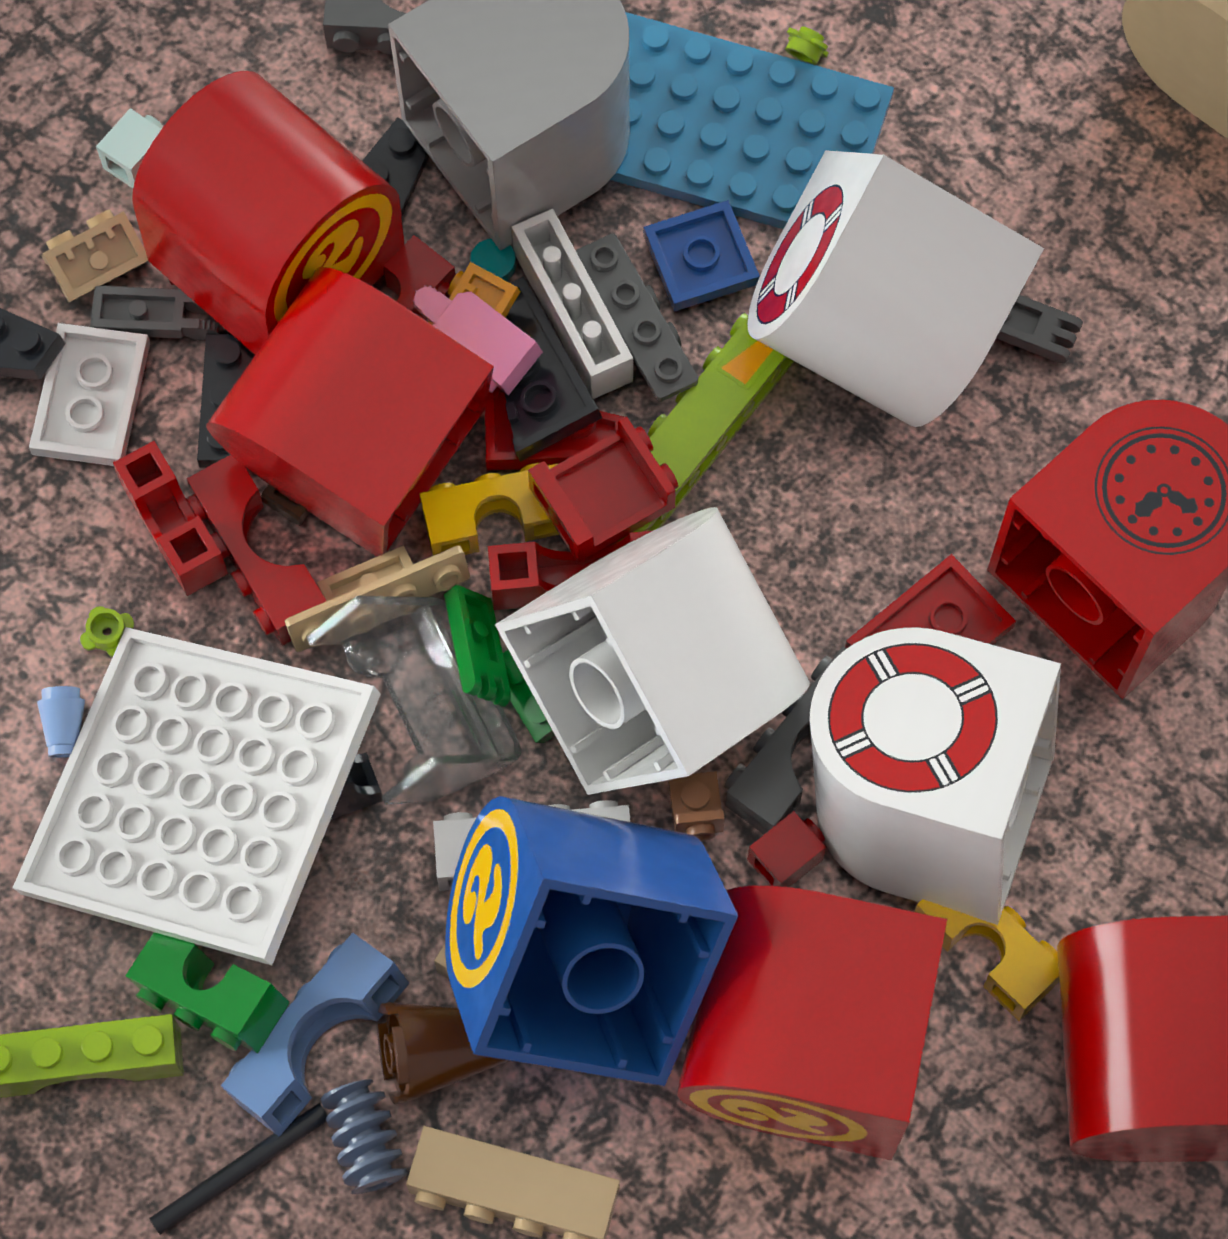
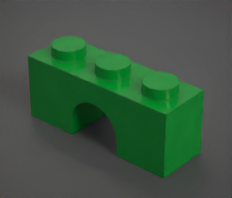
M153 932L125 975L140 989L136 997L160 1012L165 1005L176 1010L173 1016L195 1031H199L202 1025L212 1029L211 1037L233 1051H237L239 1046L242 1045L258 1054L290 1002L270 982L234 964L231 965L224 978L217 985L203 990L205 979L215 963L195 944Z

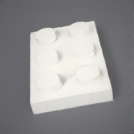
M58 323L56 333L60 334L66 344L46 372L29 449L31 454L35 456L114 466L113 462L126 456L150 347L149 337L146 334Z

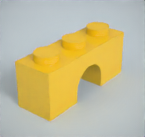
M539 463L527 465L520 472L501 476L498 473L484 474L470 483L460 485L441 483L431 487L428 492L420 493L432 555L434 556L455 546H461L465 555L480 552L477 534L478 525L485 517L494 513H506L515 517L522 527L525 542L559 535L529 488L528 469ZM557 463V464H553V465H548L549 469H551L552 467L558 465V463Z
M922 899L916 905L914 912L947 919L942 946L947 952L961 939L974 935L985 937L996 946L1000 955V963L988 974L983 987L1018 1021L1059 983L1057 950L1044 940L1038 942L1025 930L1026 923L1023 918L1011 907H1004L999 923L996 925Z

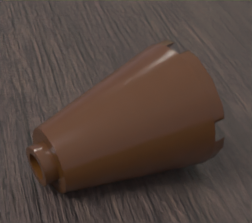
M395 1002L383 1003L379 1006L378 1013L387 1015V1022L377 1024L380 1061L384 1080L394 1079L397 1091L388 1092L390 1100L394 1104L409 1102L510 1061L473 1054L458 1008Z

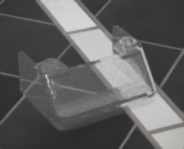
M356 596L307 636L310 645H342L346 653L347 662L355 672L370 678H383L419 754L405 763L403 770L405 778L381 796L385 805L436 801L506 769L520 758V743L503 708L493 704L492 701L482 700L477 695L466 694L462 690L446 603L442 599L436 597Z

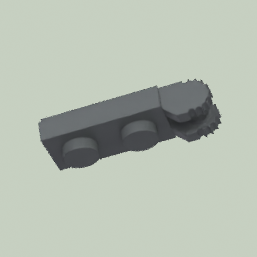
M95 286L90 327L146 334L148 337L183 339L186 336L193 340L206 339V334H220L219 323H215V321L186 318V310L202 315L208 313L180 289Z

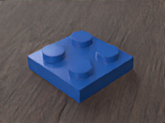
M729 200L643 227V236L674 312L756 286L760 275Z

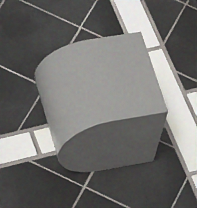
M428 0L388 24L402 120L500 251L513 243L511 226L550 209H553L557 216L600 190L620 167L627 151L630 136L629 25L620 0Z

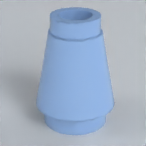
M47 687L41 690L42 700L37 701L48 748V757L69 758L81 731L85 699L81 698L79 687Z

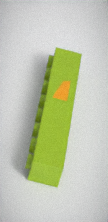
M743 313L736 320L730 331L731 338L723 348L716 346L710 352L703 364L704 372L699 376L698 384L679 393L675 399L677 405L667 416L662 413L650 427L648 436L654 448L651 453L659 465L666 463L676 477L679 487L675 489V508L634 532L653 531L665 524L794 363L790 358L749 335L748 314Z

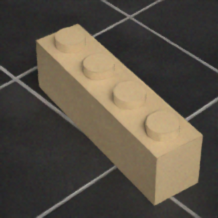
M423 1126L406 1186L409 1193L416 1195L414 1202L436 1210H444L445 1204L465 1209L463 1216L486 1224H493L494 1217L514 1222L512 1229L524 1235L542 1238L543 1231L561 1235L563 1239H606L620 1190V1180Z

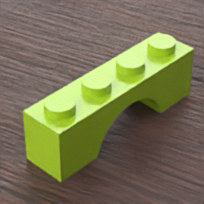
M172 1014L0 1035V1098L35 1094L46 1086L80 1079L117 1078L136 1082L184 1076L181 1030Z

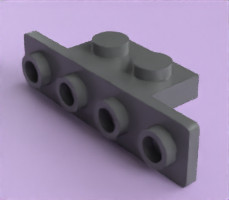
M609 234L577 249L576 252L656 400L662 402L698 384V376L681 348V339L676 328L671 322H666L654 290L650 285L645 286L617 236Z

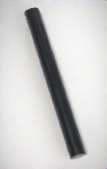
M317 1103L295 1118L280 1137L273 1133L149 1218L159 1235L163 1234L327 1122L328 1114L322 1105Z

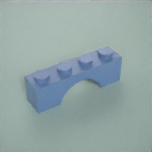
M352 932L343 944L337 946L331 952L327 963L314 978L299 989L294 1001L285 1010L259 1053L257 1054L251 1050L245 1058L235 1063L230 1070L229 1076L221 1084V1087L240 1107L280 1137L312 1099L305 1081V1064L308 1054L317 1039L334 1025L347 1020L368 1019L378 1021L383 1015L378 1013L379 1006L383 1003L394 1002L410 983L392 960Z

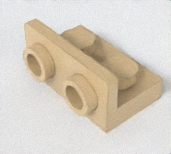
M108 209L87 220L86 223L90 229L73 237L71 231L68 230L46 242L49 250L44 252L41 257L45 264H48L69 303L93 291L95 286H102L148 262L146 251L124 211L113 216L111 210Z

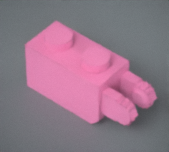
M424 285L423 288L416 291L412 301L424 319H427L434 327L494 366L489 389L491 393L498 387L509 395L543 353L534 339L472 292L458 293L453 300H450L431 286L426 287Z

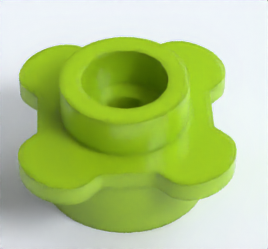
M803 26L799 31L788 28L787 34L790 36L785 50L791 56L813 65H817L820 57L827 58L829 54L826 51L828 46L823 43L825 38L820 33Z
M103 606L95 607L89 613V618L86 622V632L80 636V642L83 648L88 651L99 649L107 651L108 655L113 657L125 628H134V620L128 613L119 614L115 610ZM106 628L112 630L110 635H104L103 631Z

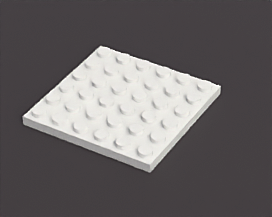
M126 627L13 885V889L24 896L272 965L381 693L372 685Z

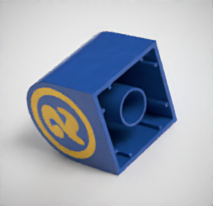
M503 796L496 797L487 803L475 819L459 856L449 897L445 933L448 977L473 1054L665 1086L738 917L703 843L696 836L687 833Z

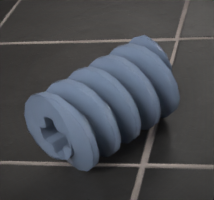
M370 1079L342 1085L325 1093L321 1098L323 1108L333 1110L326 1118L327 1124L331 1128L339 1129L332 1136V1142L336 1147L345 1148L339 1153L337 1159L340 1166L352 1167L342 1177L345 1185L357 1187L351 1191V1194L355 1195L385 1188L408 1175L407 1168L391 1167L390 1163L403 1154L401 1149H386L385 1144L396 1137L397 1133L396 1130L380 1129L379 1125L389 1119L391 1113L390 1110H375L374 1105L386 1098L384 1091H369L368 1086L374 1082Z

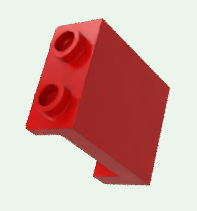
M627 416L618 420V430L615 433L549 469L545 461L528 469L530 490L578 563L675 508V489L679 487L675 475L666 463L658 464L651 453L654 448L649 436L641 426L634 428Z

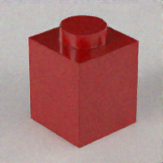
M793 811L749 846L747 860L769 886L791 887L823 861L826 849L823 844L825 837L812 820L806 818L803 821Z

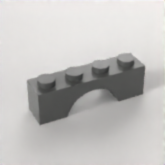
M325 0L323 29L327 48L337 49L342 52L374 50L385 54H392L388 24L406 13L389 7L382 0Z
M843 646L833 659L826 655L820 661L811 675V679L815 682L805 694L782 712L786 718L776 731L769 727L761 735L753 748L757 755L746 767L740 763L725 782L724 787L728 789L725 806L762 834L767 833L790 813L795 811L801 803L803 788L794 774L791 757L798 744L811 734L810 709L814 691L828 666L846 650Z

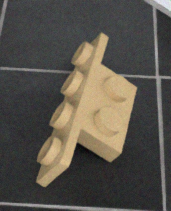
M403 545L384 553L382 556H377L317 582L326 602L285 620L295 650L300 652L310 647L320 646L328 641V639L354 628H362L377 618L396 610L409 608L419 600L440 591L450 590L455 584L458 585L468 580L470 573L465 554L461 546H455L413 564Z

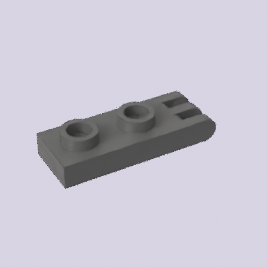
M1019 294L996 339L1055 362L1066 363L1070 355V351L1067 348H1072L1077 339L1073 333L1080 332L1083 321L1077 316Z

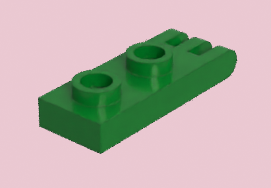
M455 584L444 594L462 690L466 694L477 695L482 700L492 701L495 705L505 707L511 699V690L499 632L495 626L497 622L492 598Z

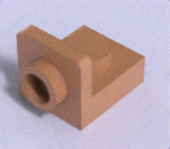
M717 771L696 773L687 777L668 780L674 831L694 835L700 841L712 839L716 836L715 833L723 832L725 819L724 811L721 809Z

